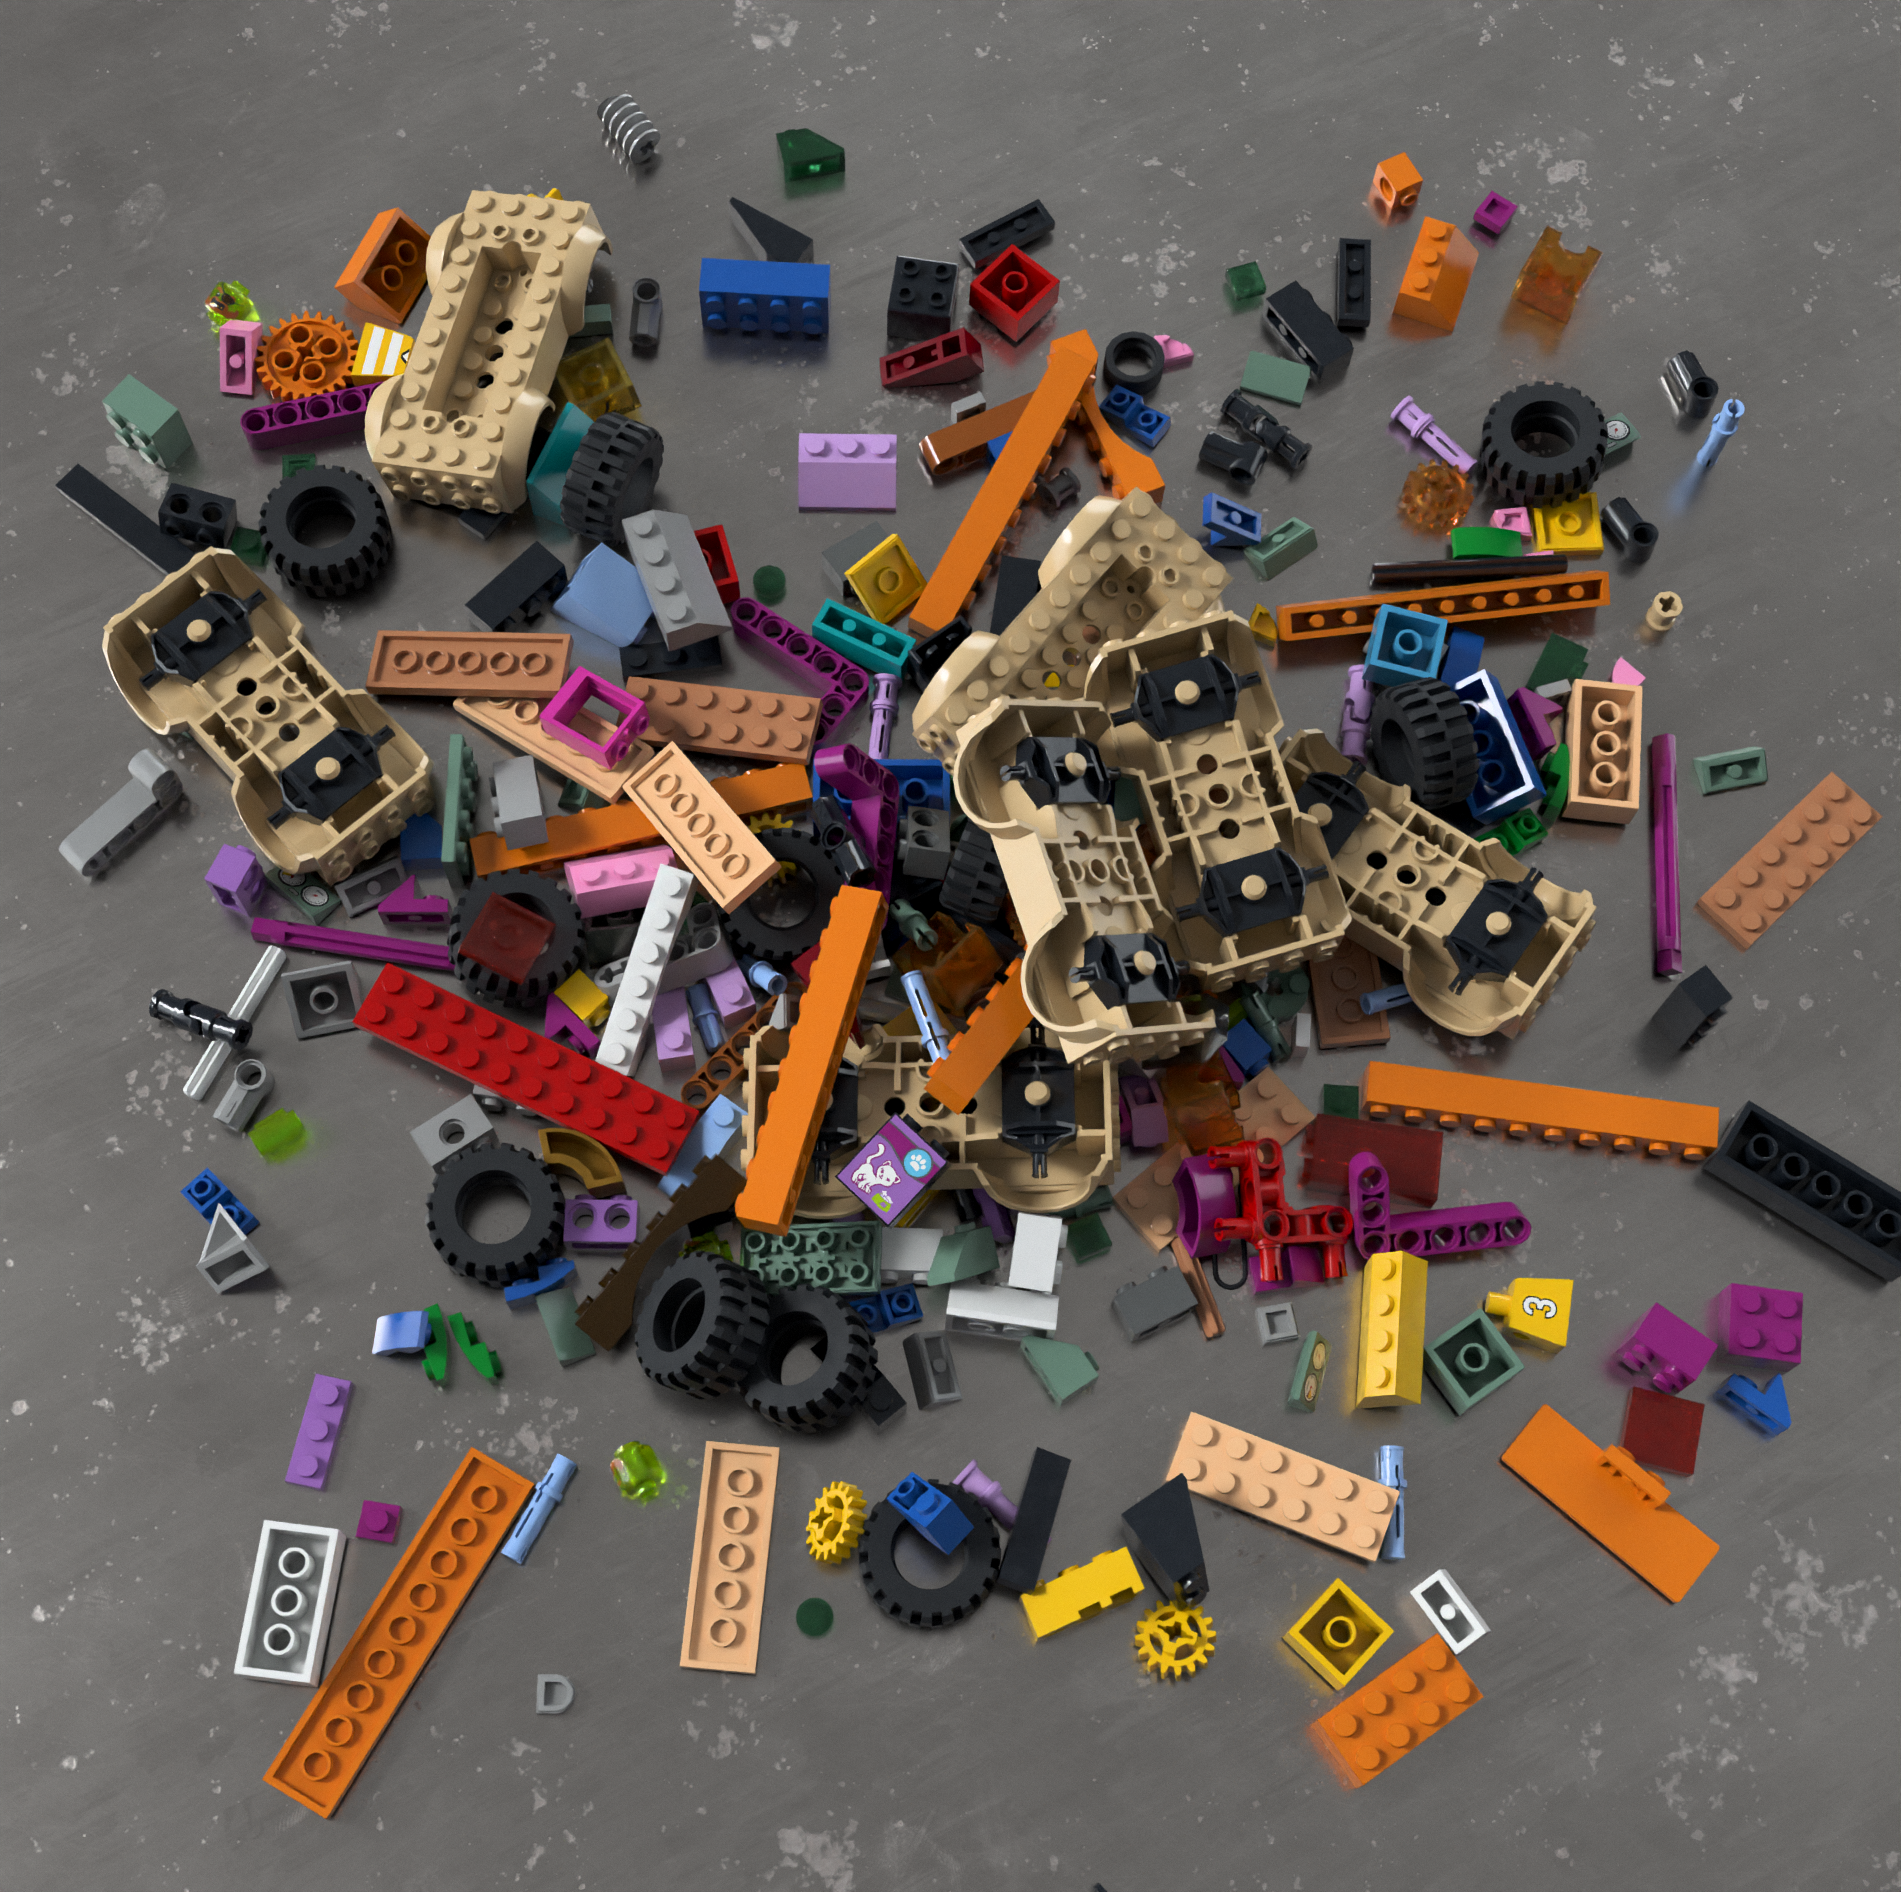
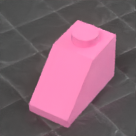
M230 319L220 327V392L254 394L258 377L256 371L258 368L254 358L259 357L257 346H263L261 340L263 323Z

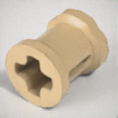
M1671 591L1659 593L1654 598L1653 606L1646 613V623L1652 630L1657 632L1670 630L1675 623V618L1682 611L1681 598Z

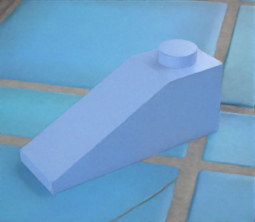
M719 1094L692 1130L668 1176H663L659 1182L658 1189L670 1197L681 1183L686 1186L691 1183L696 1177L692 1170L705 1155L711 1159L716 1153L722 1159H725L743 1136L742 1116L748 1115V1113L722 1094Z

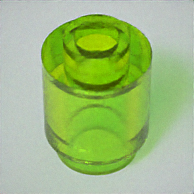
M282 1107L253 1125L255 1129L248 1132V1135L262 1157L270 1152L274 1155L301 1138L299 1130L304 1128L293 1109L286 1113Z

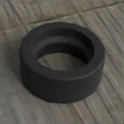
M1131 331L1116 336L1106 347L1103 365L1106 381L1112 388L1118 385L1138 395L1148 393L1157 386L1162 378L1165 360L1162 346L1155 338L1143 332ZM1134 351L1146 355L1153 365L1151 371L1145 375L1132 376L1121 372L1115 365V359L1124 352Z

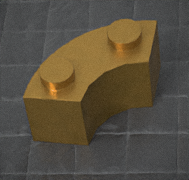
M565 1128L538 1130L544 1161L548 1164L552 1174H566L577 1178L587 1187L590 1195L596 1196V1199L627 1191L615 1160L599 1142L583 1133Z

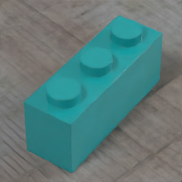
M828 598L812 624V637L839 655L879 674H893L900 677L902 681L907 674L908 651L916 646V639Z

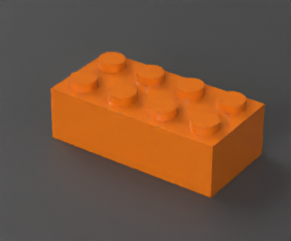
M1436 1633L1311 1725L1357 1789L1364 1786L1484 1696L1440 1635Z

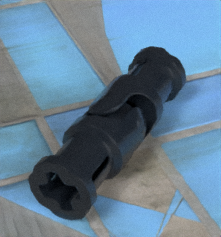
M1235 389L1222 404L1220 413L1224 416L1228 414L1241 424V429L1257 441L1266 443L1267 448L1273 453L1278 452L1291 462V467L1294 469L1303 464L1311 453L1313 446L1310 443L1304 444L1292 435V430L1289 427L1277 426L1279 422L1275 417L1261 406L1252 405L1241 396L1242 392ZM1263 416H1266L1265 419L1259 421Z
M165 989L158 990L153 995L149 1004L151 1017L158 1020H169L177 1028L195 1033L210 1041H223L228 1043L229 1047L238 1051L248 1045L253 1034V1027L250 1022L243 1019H232L228 1017L226 1012L201 1004L190 998L180 999Z

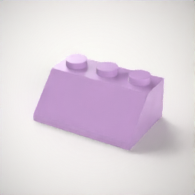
M799 433V510L896 511L897 435Z

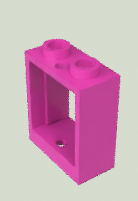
M581 666L575 670L539 715L546 734L609 770L612 769L617 761H621L626 756L629 746L637 736L642 735L646 731L650 720L645 702ZM591 695L628 715L604 747L567 727Z

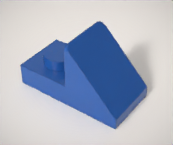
M1213 492L1203 497L1202 526L1211 530V545L1238 546L1261 543V513Z
M1733 1373L1726 1378L1716 1392L1776 1435L1790 1427L1792 1421L1780 1373L1772 1377L1761 1392L1757 1390L1758 1386L1746 1376H1738Z

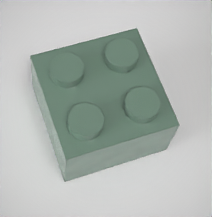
M130 374L102 401L108 413L106 418L116 429L114 433L116 438L127 447L131 445L136 447L140 455L152 465L158 463L167 470L193 443L179 410Z
M1481 1308L1423 1348V1368L1459 1416L1516 1377L1525 1368L1524 1364Z

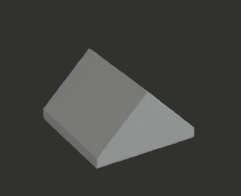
M351 960L281 974L297 1039L355 1028L352 1021L363 1004L360 977Z

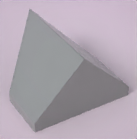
M218 1203L200 1261L196 1267L215 1291L220 1293L265 1271L269 1264L221 1204Z

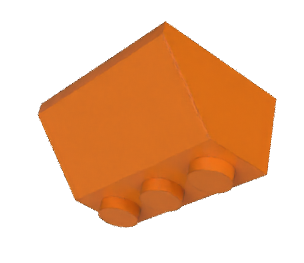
M399 207L378 213L334 288L357 308L394 323H402L427 280L426 252L431 236Z
M1425 216L1393 313L1453 332L1479 255L1478 250L1456 225Z

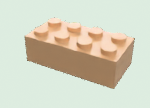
M1575 679L1571 687L1572 691L1566 701L1565 744L1569 751L1570 767L1569 786L1562 807V817L1629 824L1639 809L1642 686Z

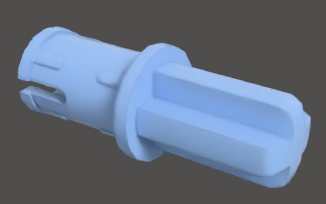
M743 954L742 959L736 961L742 974L748 977L749 982L754 987H762L771 995L775 993L776 996L786 990V977L774 971L769 962L759 961L750 954Z
M702 983L696 984L685 991L694 1015L692 1021L695 1026L699 1027L706 1049L709 1052H716L725 1044L717 1021L719 1012L713 1007L707 985Z

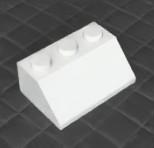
M972 1277L951 1282L945 1330L1021 1341L1027 1335L1053 1340L1057 1324L1059 1296L1051 1295L1052 1292L1030 1289V1291L1016 1290V1287L1008 1286L1006 1282H996L995 1286L982 1285L979 1279Z

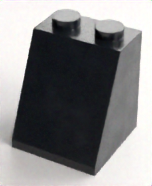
M1181 1473L1121 1514L1128 1545L1178 1611H1182L1187 1606L1189 1608L1197 1606L1205 1599L1207 1592L1210 1591L1187 1479Z

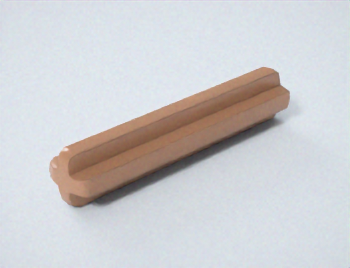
M1178 1236L1171 1241V1247L1180 1270L1198 1302L1196 1312L1205 1335L1208 1338L1219 1336L1226 1331V1327L1199 1257L1191 1258Z

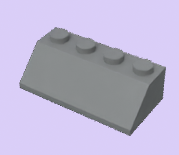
M653 509L621 520L625 541L668 650L672 651L731 631L732 625L688 516Z

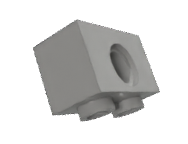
M471 1094L410 1132L436 1175L447 1172L444 1165L451 1158L456 1163L463 1159L462 1151L470 1147L473 1153L482 1151L481 1144H493V1140L498 1138L493 1126ZM453 1132L465 1133L464 1138L459 1143L450 1144L447 1142L449 1135Z

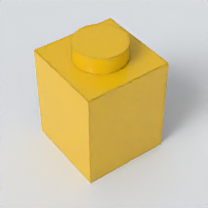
M580 969L554 992L588 1029L592 1025H600L610 1013L609 997L599 990L596 984Z

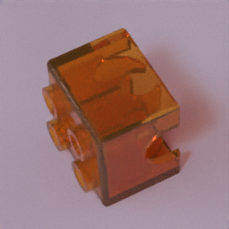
M1547 225L1520 271L1510 298L1567 325L1592 282L1604 252L1588 245L1585 252L1574 253L1563 246L1561 242L1563 232Z
M937 911L927 921L929 927L938 935L937 944L934 945L928 939L927 943L932 949L923 951L910 938L892 956V960L902 976L908 972L920 970L932 1001L958 1011L968 1005L973 994L982 985L989 983L994 978V973L1003 965V962L982 927L967 922L965 926L969 932L965 934L957 927L950 915Z
M1210 1047L1167 1060L1165 1062L1166 1076L1161 1077L1162 1089L1168 1100L1163 1101V1109L1168 1121L1175 1120V1134L1180 1146L1187 1145L1192 1156L1207 1154L1210 1146H1234L1245 1140L1243 1125L1239 1126L1235 1112L1232 1111L1241 1107L1240 1094L1218 1047Z

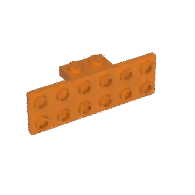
M1547 1404L1541 1406L1501 1457L1503 1462L1674 1603L1681 1601L1720 1549L1717 1543L1665 1502L1671 1492L1664 1487L1665 1482L1661 1477L1652 1471H1644L1635 1463V1457L1623 1447L1618 1446L1616 1448L1611 1444L1602 1450Z

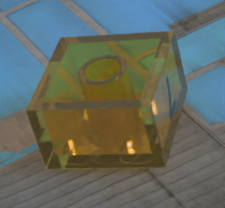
M609 337L560 360L555 376L567 401L577 406L595 423L598 417L606 413L616 412L625 415L642 407L634 385Z

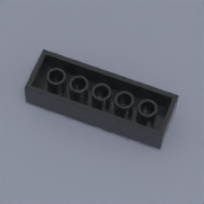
M1748 1100L1735 1114L1718 1143V1148L1713 1152L1704 1169L1889 1282H1893L1900 1277L1901 1192Z

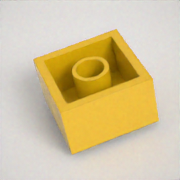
M1337 1578L1282 1638L1339 1691L1346 1686L1390 1637L1394 1630L1346 1584Z

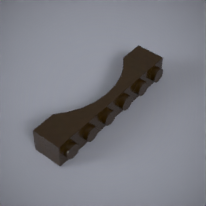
M715 1153L711 1159L705 1155L692 1170L696 1177L688 1186L683 1183L678 1186L668 1199L673 1203L665 1214L658 1211L645 1226L650 1232L641 1242L636 1239L633 1240L621 1255L626 1259L617 1271L611 1267L598 1284L602 1289L593 1299L588 1295L574 1311L579 1315L575 1325L608 1352L632 1325L633 1301L636 1287L645 1265L656 1249L672 1233L687 1223L708 1214L726 1211L745 1189L747 1179L718 1154Z

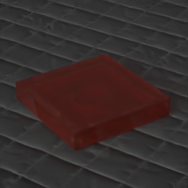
M492 892L461 944L458 953L522 985L553 933L556 924Z
M1633 1386L1630 1389L1621 1447L1628 1450L1635 1457V1463L1689 1477L1694 1474L1705 1404Z

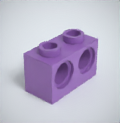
M225 843L204 878L220 905L248 917L252 914L268 885L262 870L263 867L257 861L256 854L252 850L241 845H237L234 848Z
M588 1194L576 1195L575 1199H566L563 1242L567 1250L625 1251L634 1239L639 1241L640 1207L638 1200H632V1197L627 1195L611 1196V1200H596V1196ZM590 1215L594 1220L589 1227L579 1228L575 1226L578 1217ZM619 1215L627 1216L630 1219L628 1225L622 1229H616L611 1226L612 1220Z

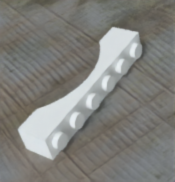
M660 864L595 1060L626 1076H635L646 1044L650 1019L659 986L671 951L690 911L699 884V879L694 874L664 864Z

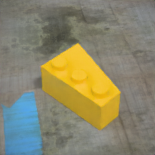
M1127 1546L1115 1552L1109 1550L1092 1558L1093 1562L1079 1568L1078 1564L1066 1568L1058 1573L1059 1578L1045 1583L1044 1579L1038 1580L1035 1590L1031 1595L1025 1593L1020 1596V1605L1036 1642L1140 1597L1145 1588Z

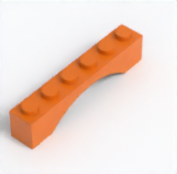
M1086 329L1051 341L1050 352L1046 357L1048 367L1062 345L1095 362L1092 374L1095 376L1099 354ZM1093 385L1089 394L1082 393L1078 401L1082 405L1075 421L1079 426L1083 425L1086 431L1087 445L1092 452L1096 451L1100 459L1099 467L1101 473L1105 478L1109 477L1113 485L1112 493L1114 498L1122 500L1137 486L1141 491L1149 494L1155 504L1163 500L1165 483L1153 460L1124 443L1110 429L1100 412Z

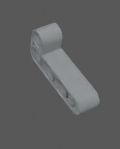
M143 749L132 758L128 769L133 779L61 843L59 853L82 875L89 876L99 870L181 795L183 784L177 773L152 749Z
M711 903L697 904L689 911L687 915L689 933L676 939L657 995L721 972L731 964L733 952L729 934L717 910ZM630 956L601 967L595 974L594 982L598 989L609 997L608 1002L611 1008H613Z

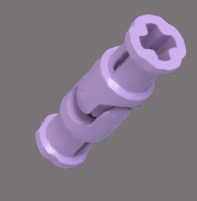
M1363 664L1353 665L1348 670V676L1351 678L1350 687L1345 695V710L1340 733L1343 737L1342 751L1340 753L1352 763L1354 761L1360 762L1359 767L1361 764L1365 766L1368 762L1365 750L1366 742L1371 736L1372 725L1370 724V716L1372 711L1370 709L1375 702V696L1372 694L1374 682L1361 679L1364 669Z

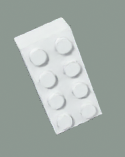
M264 1520L234 1674L245 1679L318 1688L346 1541V1535L339 1529Z

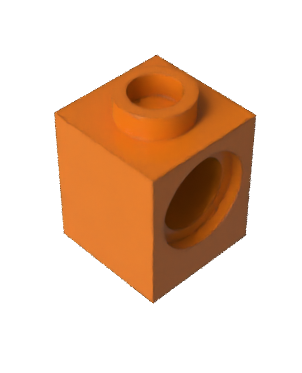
M1403 152L1378 163L1373 183L1392 210L1401 205L1408 206L1415 202L1419 196L1423 179L1406 153Z

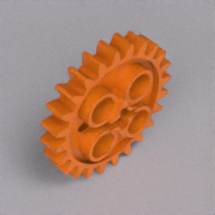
M305 311L303 319H298L292 313V322L287 323L284 319L280 318L281 327L279 329L269 326L271 337L261 336L264 346H257L259 357L254 358L258 368L256 371L264 389L270 390L272 398L276 399L280 396L282 402H286L292 399L347 389L346 383L354 384L351 372L359 344L355 340L353 331L351 329L347 330L343 321L336 324L333 315L323 320L320 311L317 312L314 318H310L308 311ZM314 377H319V378L316 379V380H310V379H312V378H314Z

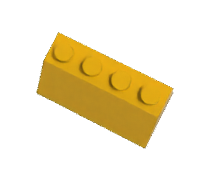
M1405 1251L1372 1254L1364 1266L1356 1404L1358 1408L1421 1404L1428 1261Z

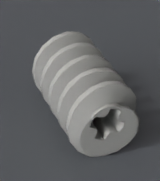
M631 95L612 96L598 106V118L603 121L605 127L610 130L611 135L616 138L618 144L623 147L624 152L630 156L634 163H641L652 155L655 146L661 138L660 132L654 129L653 123L647 120L646 114L640 112L639 105L634 103Z

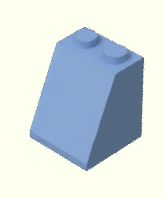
M602 542L582 560L550 608V611L618 647L628 646L632 642L638 644L648 629L644 626L649 616L655 618L636 567Z

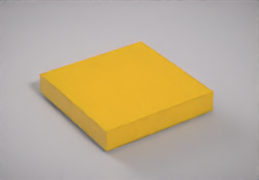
M1597 492L1580 493L1579 499L1572 503L1563 501L1562 506L1551 508L1550 505H1543L1542 509L1532 508L1537 552L1553 550L1554 554H1565L1566 556L1602 555L1604 543Z
M891 534L844 573L871 618L884 625L921 596L928 584L897 534Z

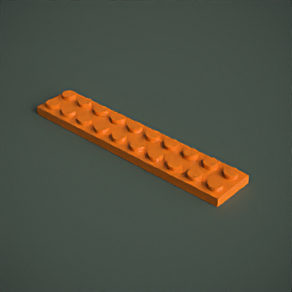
M471 1447L262 1778L263 1781L327 1820L331 1818L535 1488L534 1483Z

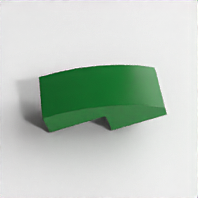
M1492 527L1454 528L1451 531L1453 559L1523 556L1521 535L1518 531Z
M1560 743L1556 753L1549 751L1541 770L1547 772L1543 782L1548 786L1546 790L1547 796L1543 797L1541 802L1547 805L1542 817L1555 822L1563 807L1569 786L1570 757L1568 747L1563 743Z
M1529 807L1505 819L1500 826L1474 838V840L1480 843L1496 838L1501 841L1502 846L1508 853L1516 857L1546 838L1549 834Z
M437 1303L424 1309V1311L429 1312L428 1323L431 1324L429 1341L437 1340V1342L424 1347L427 1359L421 1362L429 1381L436 1379L440 1387L443 1388L449 1385L452 1350L448 1326L443 1311Z
M462 1312L447 1316L459 1346L474 1369L492 1386L499 1384L496 1373L501 1372L502 1367L497 1351L490 1352L485 1342L473 1345L474 1342L479 1341L473 1320L466 1322Z

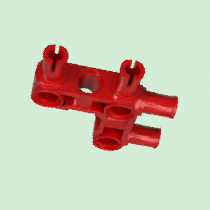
M1266 1137L1259 1140H1242L1237 1146H1210L1208 1148L1207 1157H1221L1208 1160L1211 1169L1238 1167L1243 1213L1241 1218H1217L1214 1222V1229L1227 1228L1228 1230L1214 1232L1215 1237L1218 1241L1245 1239L1246 1242L1253 1244L1255 1250L1259 1251L1261 1282L1284 1280L1280 1248H1283L1284 1245L1319 1243V1246L1323 1248L1325 1278L1348 1276L1344 1245L1347 1244L1349 1240L1348 1235L1353 1229L1354 1220L1352 1214L1342 1206L1316 1205L1303 1208V1210H1294L1292 1206L1289 1207V1203L1285 1202L1283 1176L1286 1175L1283 1151L1276 1140ZM1258 1148L1263 1153V1162L1258 1159ZM1329 1217L1333 1220L1334 1223L1333 1231L1331 1230L1328 1224ZM1265 1220H1267L1270 1224L1269 1234L1265 1231L1264 1228Z

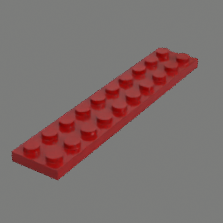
M388 962L352 1021L355 1027L560 1126L583 1133L599 1142L602 1146L666 1177L700 1117V1111Z

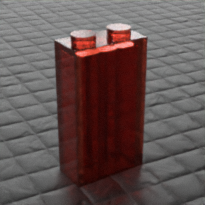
M1317 1113L1313 1123L1307 1124L1305 1130L1304 1144L1310 1145L1309 1158L1303 1157L1301 1166V1178L1306 1179L1305 1190L1350 1197L1349 1163L1358 1153L1371 1152L1378 1157L1388 1173L1390 1203L1431 1209L1438 1200L1444 1132ZM1375 1169L1367 1170L1362 1178L1370 1177L1375 1172Z

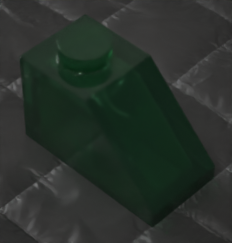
M808 128L789 129L785 132L776 133L777 155L785 183L845 172V151L843 147Z
M1552 633L1525 688L1534 692L1536 687L1568 679L1571 686L1574 679H1582L1589 663L1583 661L1589 649Z

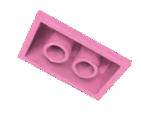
M665 844L563 862L573 902L579 906L582 912L580 919L646 907L660 864L678 869L672 848Z

